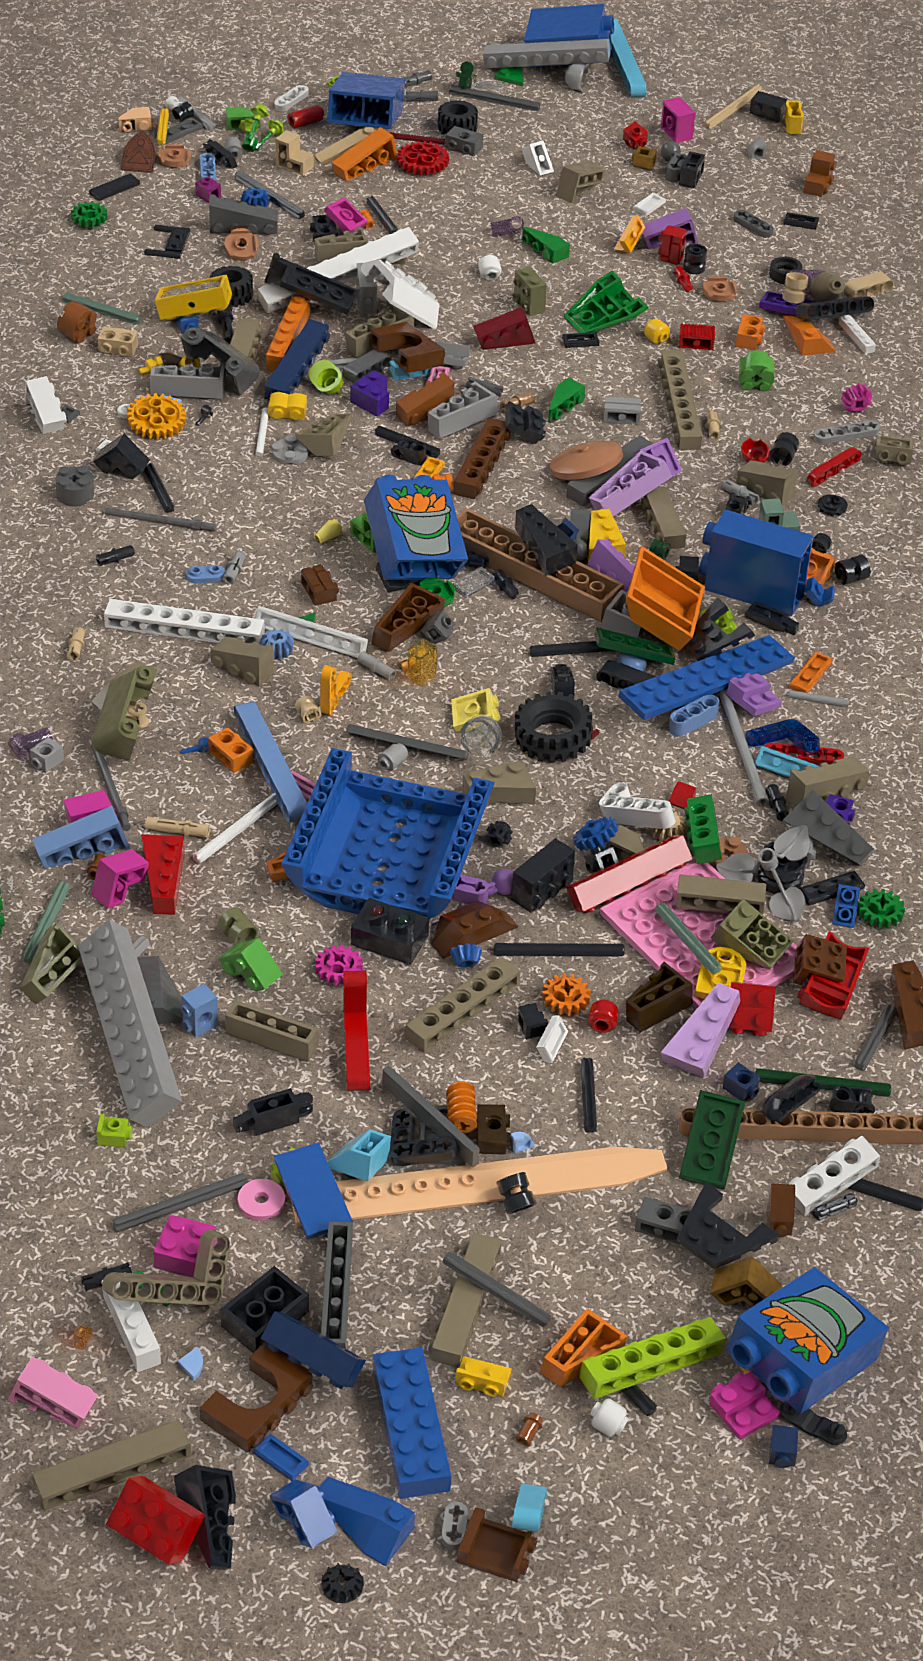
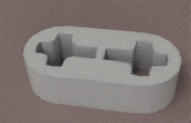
M452 1502L445 1508L442 1544L448 1550L455 1551L459 1549L467 1529L468 1509L463 1503ZM454 1511H459L458 1522H453ZM452 1530H457L455 1542L451 1541L450 1538Z

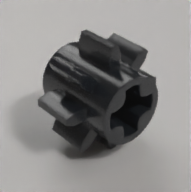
M496 821L495 824L491 823L486 829L488 832L486 837L489 843L495 847L502 846L503 844L508 845L512 840L510 835L513 831L506 822Z

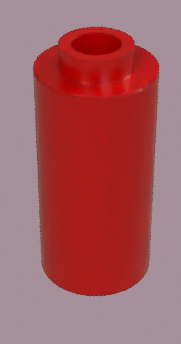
M314 105L288 113V123L295 129L323 120L324 110L319 105Z

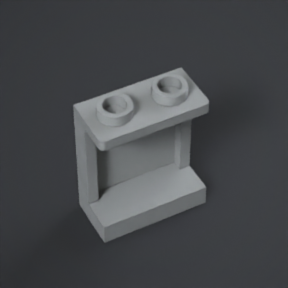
M357 263L356 289L359 290L357 294L359 314H377V282H374V277H366L361 272L363 263Z

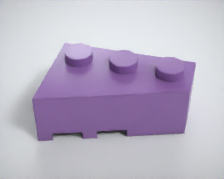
M686 208L644 224L645 229L641 234L648 249L659 248L662 245V241L659 240L660 233L668 225L686 229L685 243H699L692 218Z

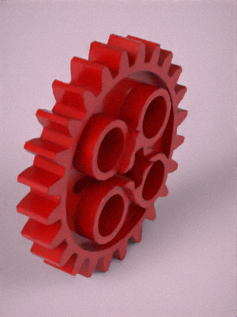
M417 141L416 144L411 142V145L405 144V147L401 146V149H398L397 164H399V168H402L403 171L407 170V173L413 172V175L417 173L420 176L423 174L428 176L429 173L435 175V172L441 173V170L444 171L445 167H448L449 153L447 149H443V146L438 147V143L433 145L432 142L428 144L426 141L423 143Z

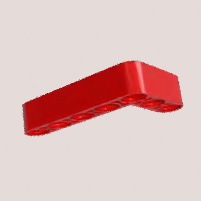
M344 971L343 1013L347 1091L370 1090V1065L367 1028V971Z

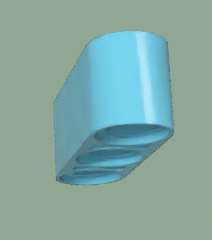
M521 1483L515 1505L512 1528L532 1532L539 1531L547 1487Z

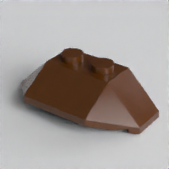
M477 900L441 915L432 945L440 956L445 959L451 956L450 951H452L453 947H457V945H478L518 928V925L507 912Z

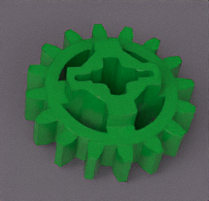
M93 201L90 203L84 202V204L78 203V206H73V209H71V220L74 221L75 225L79 224V227L85 226V228L91 226L94 228L95 225L100 227L101 223L105 224V220H108L107 208L104 205L100 206V203H93Z
M873 889V893L866 891L865 896L861 895L858 902V916L863 917V922L869 921L870 927L875 924L878 929H881L882 926L890 929L891 924L896 927L898 922H902L905 914L904 901H899V895L893 896V891L885 893V889H882L881 892Z

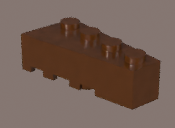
M410 583L374 627L371 644L390 652L420 631L430 616L443 610L445 598Z

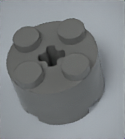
M64 466L59 469L55 481L57 499L68 506H82L94 498L93 474L87 466Z

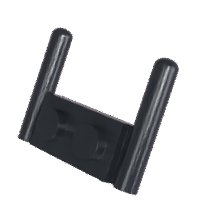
M154 225L155 231L170 232L169 240L165 251L145 249L144 254L181 259L191 228Z

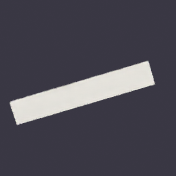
M260 606L257 609L256 619L264 620L265 630L283 629V632L289 631L294 639L358 658L362 651L366 652L368 639Z

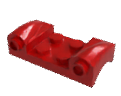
M828 931L825 940L847 947L845 980L838 982L811 974L806 987L801 986L797 998L800 999L799 1004L813 1011L841 1020L848 1007L869 948L866 946L852 947L838 940L833 932Z

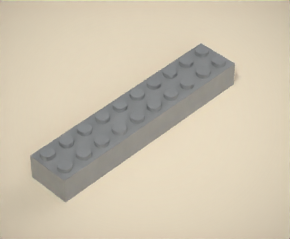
M109 919L81 942L78 947L130 1120L149 1127L179 1105L182 1099L128 928Z

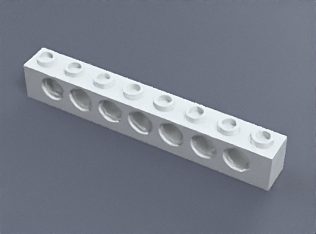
M110 599L104 613L106 628L219 643L224 637L243 639L245 643L259 642L260 644L262 635L265 634L263 619Z

